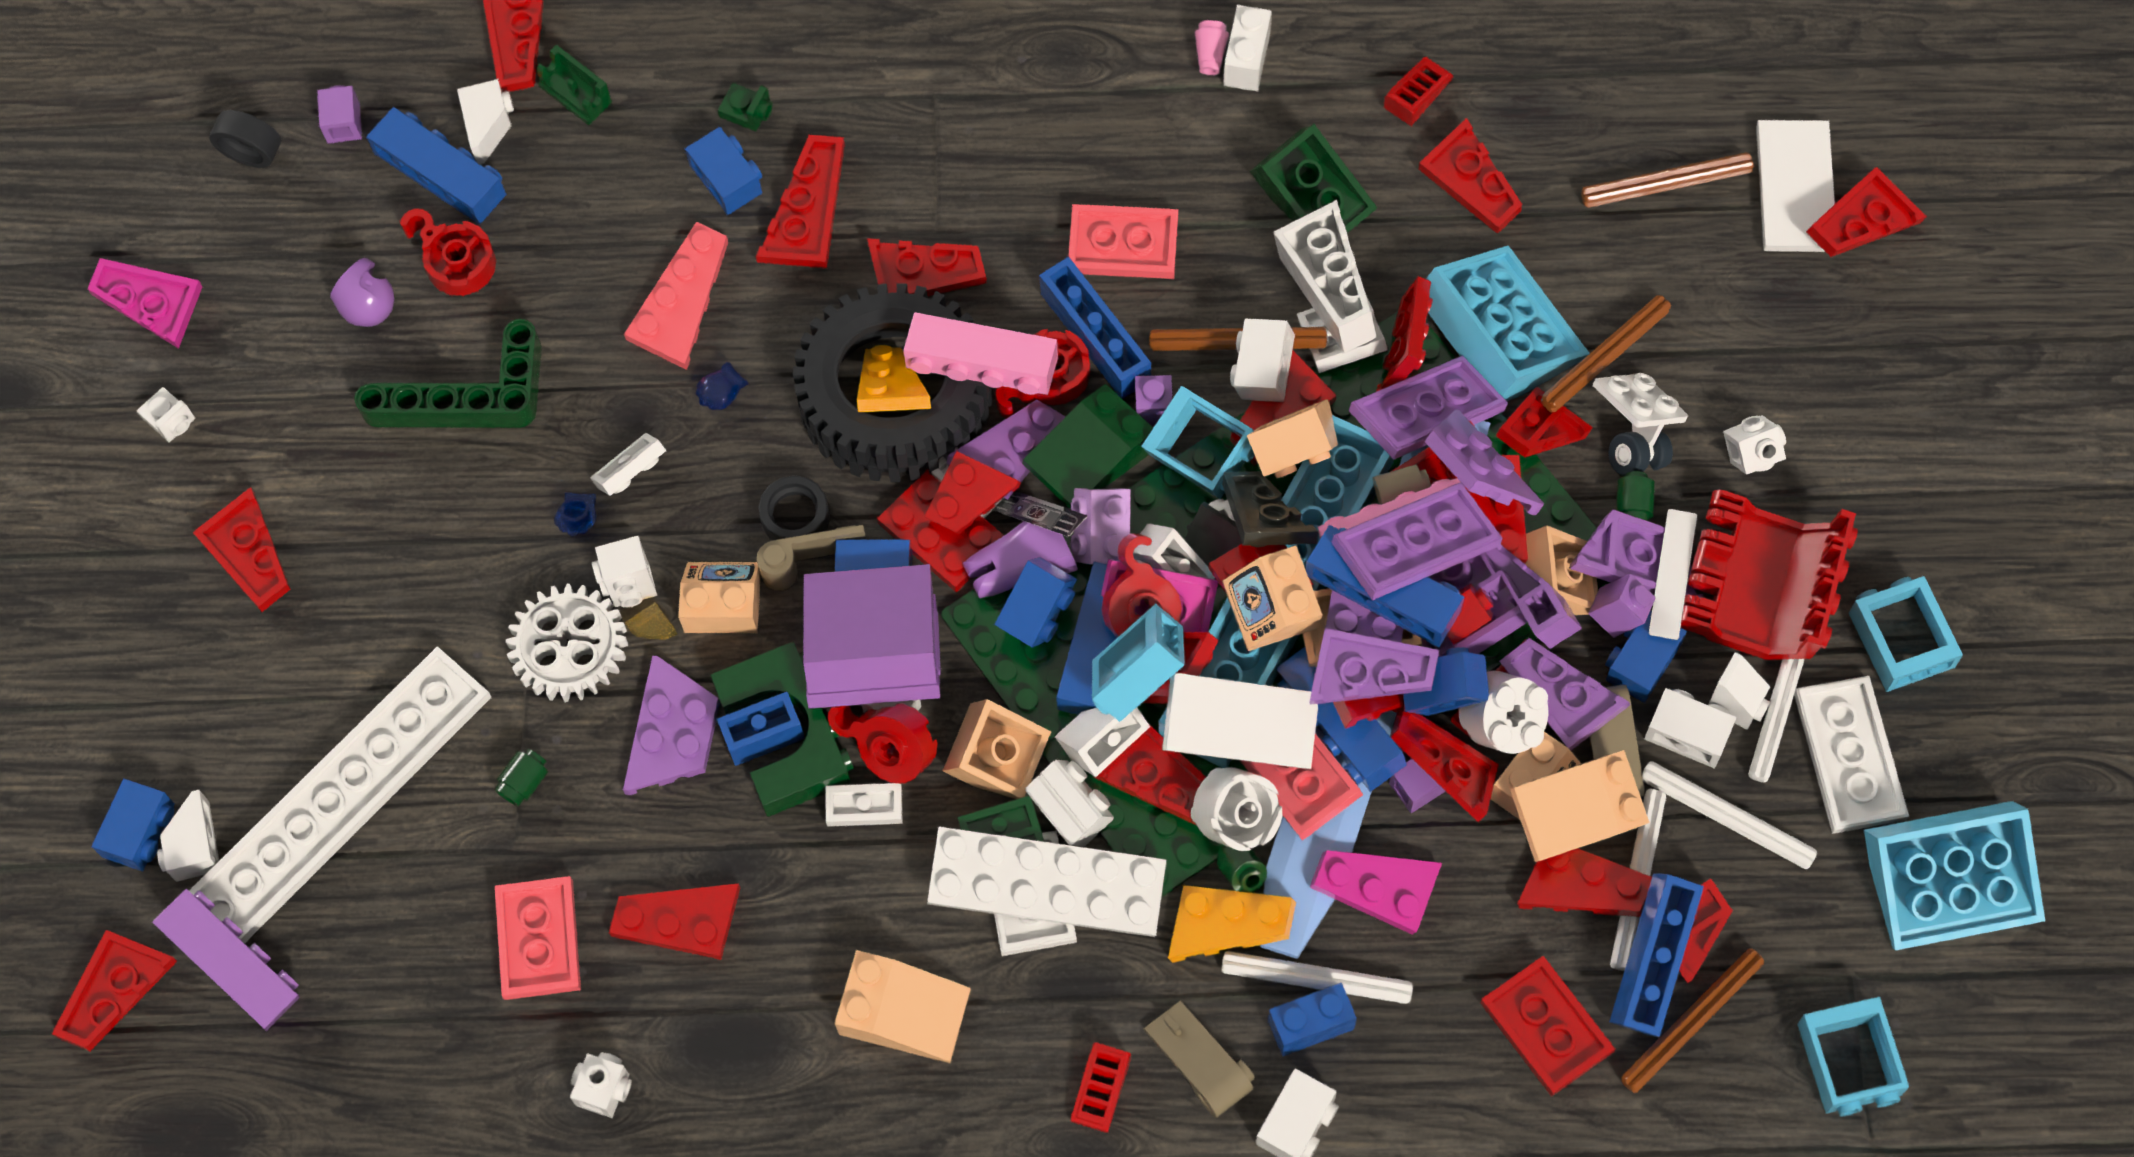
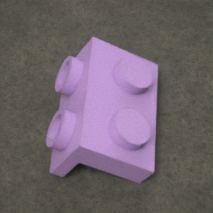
M1075 488L1071 510L1087 515V518L1074 530L1070 545L1075 562L1093 564L1095 561L1107 564L1108 559L1120 561L1117 553L1118 545L1125 536L1130 534V489Z

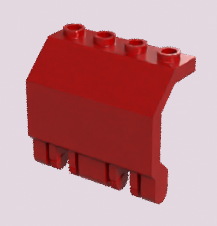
M1714 490L1706 519L1713 525L1716 524L1732 532L1729 535L1712 529H1704L1702 531L1701 541H1699L1688 584L1699 591L1714 595L1712 601L1695 595H1685L1680 627L1703 635L1709 641L1765 660L1811 659L1820 648L1825 649L1832 634V627L1827 625L1830 615H1834L1839 606L1841 594L1836 593L1838 582H1843L1849 568V561L1844 559L1847 549L1853 547L1857 537L1858 528L1853 527L1856 513L1841 509L1830 523L1803 524L1758 509L1746 497L1725 490Z

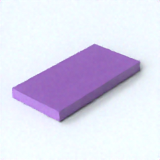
M1462 355L1353 401L1349 412L1393 459H1396L1426 446L1425 440L1432 430L1454 410H1459L1468 421L1475 425L1505 412L1508 402Z
M1460 482L1337 533L1333 536L1332 544L1369 597L1374 600L1499 547L1503 538Z

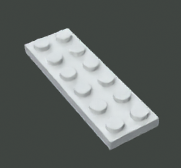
M939 827L927 904L1155 937L1166 860Z

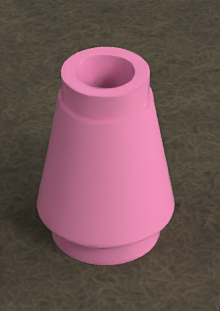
M1213 20L1203 21L1199 23V28L1195 31L1199 72L1202 74L1216 75L1220 73L1229 38L1226 25L1222 22Z

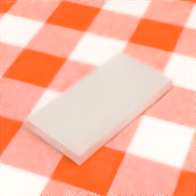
M1758 120L1756 129L1764 251L1825 252L1806 231L1835 205L1829 121Z
M1175 673L1170 678L1162 750L1311 769L1318 704L1310 705V691Z
M1863 676L1796 688L1794 696L1832 834L1906 821L1909 814L1870 677Z

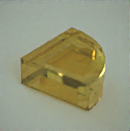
M655 602L625 622L628 630L638 637L665 640L677 635L676 629Z

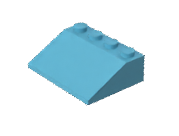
M1509 246L1435 267L1426 278V280L1431 281L1429 297L1433 299L1428 314L1459 356L1463 355L1506 401L1524 395L1536 388V386L1543 384L1581 362L1590 354Z
M2010 801L1864 830L1870 870L1894 950L2045 921L2029 810Z

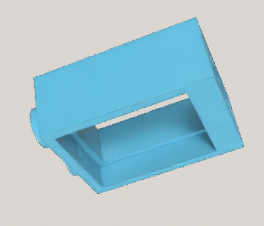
M1183 386L1180 387L1141 446L1151 457L1219 499L1225 493L1222 485L1224 472H1239L1245 461L1249 462L1255 456L1247 438V435L1254 431L1252 428ZM1196 410L1241 437L1213 481L1168 454Z
M1925 576L1914 580L1911 577L1899 579L1892 583L1889 589L1877 592L1876 589L1865 591L1856 597L1849 612L1850 618L1886 692L1953 669L1963 656ZM1914 596L1939 648L1896 663L1871 611Z
M1155 604L1092 660V700L1097 709L1103 714L1112 715L1121 722L1184 666L1183 626Z
M1880 997L1804 1014L1797 1025L1826 1114L1838 1111L1839 1116L1855 1114L1863 1110L1861 1105L1876 1102L1877 1107L1889 1106L1899 1102V1096H1902L1909 1088ZM1868 1024L1888 1085L1837 1096L1817 1035Z

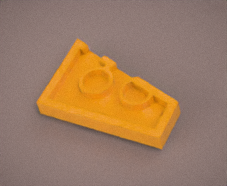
M878 345L872 349H865L857 395L858 412L931 409L930 395L917 373L910 368H906L904 352L901 347L891 348L887 345Z
M1184 885L1168 959L1174 963L1186 960L1185 957L1204 954L1205 956L1218 954L1219 950L1242 946L1243 948L1287 940L1290 936L1296 902L1292 897Z

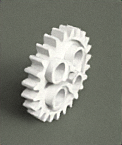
M570 584L566 585L564 593L561 594L558 593L555 586H551V596L547 598L540 591L537 592L539 602L536 605L526 600L525 605L528 612L526 614L522 612L515 613L520 625L514 624L508 627L511 634L515 636L506 639L509 649L513 650L507 656L511 663H516L512 667L515 675H523L520 680L525 687L533 684L532 689L537 696L546 689V695L551 701L558 692L561 693L564 702H568L571 692H576L578 698L583 700L584 689L589 688L592 693L597 694L598 691L595 683L600 681L605 685H609L610 682L606 674L608 672L619 674L620 672L614 661H624L626 659L624 652L619 649L628 646L626 637L622 636V634L627 632L624 622H619L622 618L619 610H612L613 604L609 598L601 602L602 597L598 590L588 597V591L584 585L579 588L577 594L573 592ZM586 620L595 621L593 626L587 630L578 629L579 625ZM548 621L558 622L554 629L549 631L542 630L543 625ZM567 639H573V640H569V641H568V645H567V646L562 647L563 645H566ZM597 640H600L598 644H592ZM537 641H542L538 645H535ZM586 654L593 655V659L585 665L577 664V660L581 656ZM549 655L556 656L552 664L547 666L540 665L544 657Z

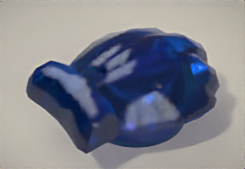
M727 362L722 366L721 370L704 376L698 382L696 395L699 397L700 405L708 406L711 410H722L728 407L738 395L739 390L749 383L737 373L731 363Z
M565 493V501L558 509L554 518V524L562 533L567 532L569 536L575 537L580 533L585 534L594 526L596 522V494Z

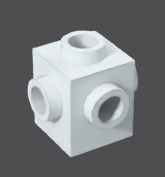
M1763 415L1748 417L1742 421V424L1723 431L1731 464L1746 475L1755 471L1768 470L1775 463L1786 459L1783 445L1786 444V437L1782 428Z
M601 1052L599 1057L587 1054L584 1063L577 1064L572 1076L571 1084L574 1088L570 1098L577 1107L613 1118L618 1102L625 1101L631 1087V1080L628 1079L629 1073L621 1065L622 1060L604 1052Z

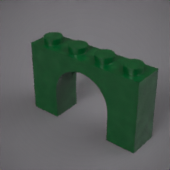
M794 641L710 674L726 715L788 692L793 706L799 709L809 720L807 737L794 754L750 772L767 817L826 794V786L851 784L848 771L854 769L846 748L839 750L834 738L840 735L832 730L828 717L825 718L822 708L808 709L803 652L798 653Z

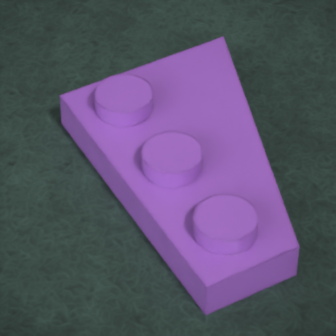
M1035 400L956 451L1022 482L1030 472L1022 464L1023 459L1065 416L1042 402ZM956 451L948 455V465H950ZM1013 491L1009 492L1004 498L1008 500Z
M1325 628L1310 696V705L1431 691L1439 650Z
M1530 638L1500 660V663L1509 674L1531 680L1547 692V723L1570 751L1630 706L1627 700L1603 687L1599 682L1578 671Z

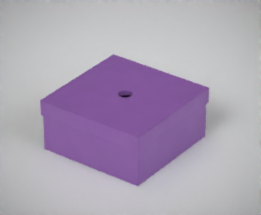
M930 564L804 574L803 664L806 676L808 709L940 698L939 620L936 595L933 594Z

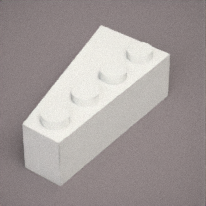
M1337 200L1274 231L1281 261L1344 354L1377 338L1371 310Z

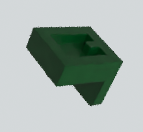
M732 83L717 111L719 118L756 132L761 122L768 120L772 112L773 103L770 100L767 87L761 85L756 92Z

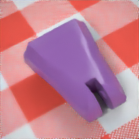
M1025 521L963 562L969 577H979L973 583L979 598L994 596L1013 589L1027 561L1041 557L1066 573L1078 569L1062 534Z

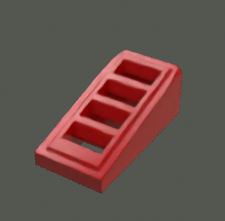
M1425 56L1387 93L1383 108L1412 126L1453 79V74ZM1427 69L1439 77L1437 81L1425 74L1424 71ZM1420 78L1431 87L1428 89L1416 80ZM1412 86L1413 88L1421 92L1423 95L1419 96L1418 94L1410 90V87ZM1406 95L1415 102L1411 104L1402 97Z
M1093 1043L1071 1122L1105 1133L1109 1132L1131 1062V1054L1129 1052L1100 1043ZM1099 1059L1118 1064V1070L1099 1065ZM1094 1074L1113 1079V1086L1092 1080ZM1089 1089L1109 1095V1101L1088 1096ZM1084 1105L1105 1110L1104 1117L1084 1112Z

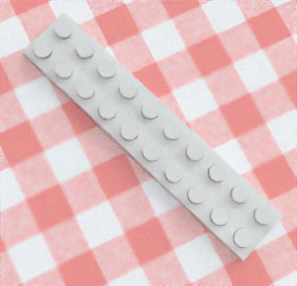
M437 646L189 891L194 895L200 890L215 905L211 912L220 921L227 916L243 931L238 938L245 943L491 698L490 693Z

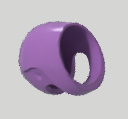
M362 258L355 262L340 277L331 292V300L340 315L348 323L372 327L382 323L390 315L394 306V292L392 285L387 279H377L371 276L375 263L367 258Z

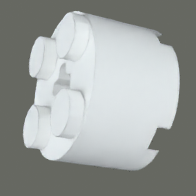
M1488 671V700L1459 708V719L1463 729L1467 730L1475 743L1505 753H1521L1529 748L1539 746L1543 741L1544 730L1548 721L1547 692L1531 680L1500 671Z
M1215 768L1203 780L1196 792L1191 809V818L1197 824L1200 831L1210 840L1239 851H1247L1258 845L1266 844L1274 837L1282 820V806L1279 805L1277 797L1279 793L1276 787L1266 778L1237 768Z

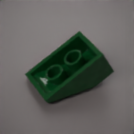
M1315 124L1300 129L1249 171L1268 197L1293 222L1337 200L1342 221L1348 233L1378 208Z
M1105 384L1082 400L1023 459L1022 464L1071 509L1075 488L1104 489L1146 458L1148 453L1141 446L1153 427Z

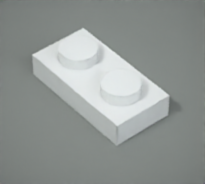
M645 433L590 478L598 489L611 496L613 493L616 494L625 490L630 485L631 479L639 472L652 468L659 461V456L666 450L658 439Z
M901 783L826 786L827 826L903 824Z

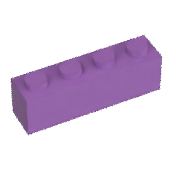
M185 889L153 923L267 1031L300 998L294 992L299 985L283 969L278 974L272 971L266 965L271 958L258 945L254 943L248 948L238 938L243 931L227 916L220 921L211 912L215 905L200 890L193 895L189 890Z

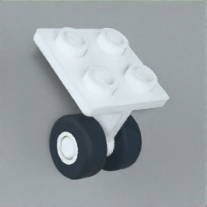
M1644 373L1596 378L1593 387L1632 423L1633 432L1620 433L1610 443L1608 455L1612 468L1618 474L1625 476L1626 473L1632 471L1644 472L1649 464L1655 471L1669 465L1673 456V447L1669 437L1661 430L1666 424L1683 423L1688 417V414L1679 407L1677 400L1666 395L1656 385L1655 380Z

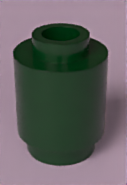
M1632 471L1626 473L1625 477L1618 480L1616 511L1649 522V519L1653 517L1655 481L1648 478V475L1644 472Z
M528 749L525 753L518 750L496 779L498 784L494 791L509 803L519 807L523 800H529L547 775L548 771L544 767L546 760L531 749Z
M1225 845L1220 848L1217 854L1218 868L1236 891L1253 893L1264 884L1267 878V869L1252 849L1239 851Z

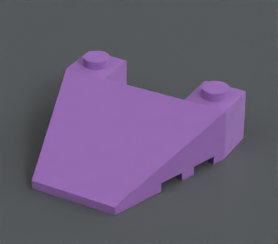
M1501 544L1499 547L1456 564L1449 569L1428 576L1438 583L1447 582L1457 588L1458 591L1470 583L1473 584L1476 590L1482 587L1494 604V607L1490 609L1493 613L1492 620L1455 645H1453L1448 636L1445 637L1440 647L1421 638L1422 647L1439 650L1438 657L1446 656V650L1456 647L1469 648V653L1479 654L1527 622L1535 636L1550 649L1582 629L1565 598Z

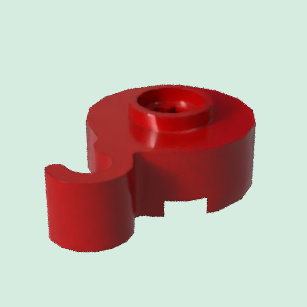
M423 209L410 210L401 218L400 224L407 238H412L416 231L422 229L420 236L423 241V266L429 280L438 290L449 295L465 296L479 291L488 284L495 273L496 257L488 235L479 226L468 221H463V224L446 226V223L436 226L432 216ZM456 257H459L461 259L459 261H453V259H455Z
M1044 329L1033 334L1057 339L1058 359L1056 367L1061 364V368L1054 370L1048 395L1041 393L1029 395L1018 389L1004 386L997 388L996 400L1000 415L1005 419L1013 415L1012 402L1008 400L1011 397H1017L1024 403L1038 400L1049 405L1066 404L1078 398L1086 389L1091 375L1089 352L1081 338L1068 330H1065V333L1059 331L1048 332V329Z
M1129 534L1119 543L1117 553L1120 561L1126 566V571L1118 576L1119 579L1103 595L1102 614L1104 622L1116 637H1119L1141 617L1134 610L1135 606H1140V600L1143 599L1149 605V609L1157 604L1178 623L1180 622L1182 605L1177 590L1170 581L1155 574L1149 564L1141 560H1135L1133 557V551L1138 545L1149 546L1152 544L1151 538L1142 534Z
M898 703L894 707H882L878 710L868 709L860 717L853 714L850 705L835 706L828 712V722L832 730L842 737H855L860 756L868 769L890 783H907L923 772L936 757L938 743L937 739L932 741L931 734L926 727L929 721L913 707Z

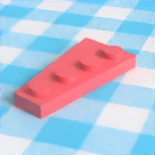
M698 222L695 223L624 333L627 341L687 370L693 344L696 343L699 335V325L704 311L707 310L710 301L709 295L713 283L716 282L728 245L727 236Z

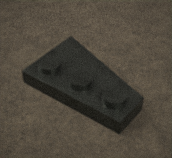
M1260 471L1224 472L1222 485L1243 546L1264 547L1266 545L1317 544L1319 531L1312 524L1305 525L1301 521L1302 514L1295 507L1288 508L1281 500L1282 493Z

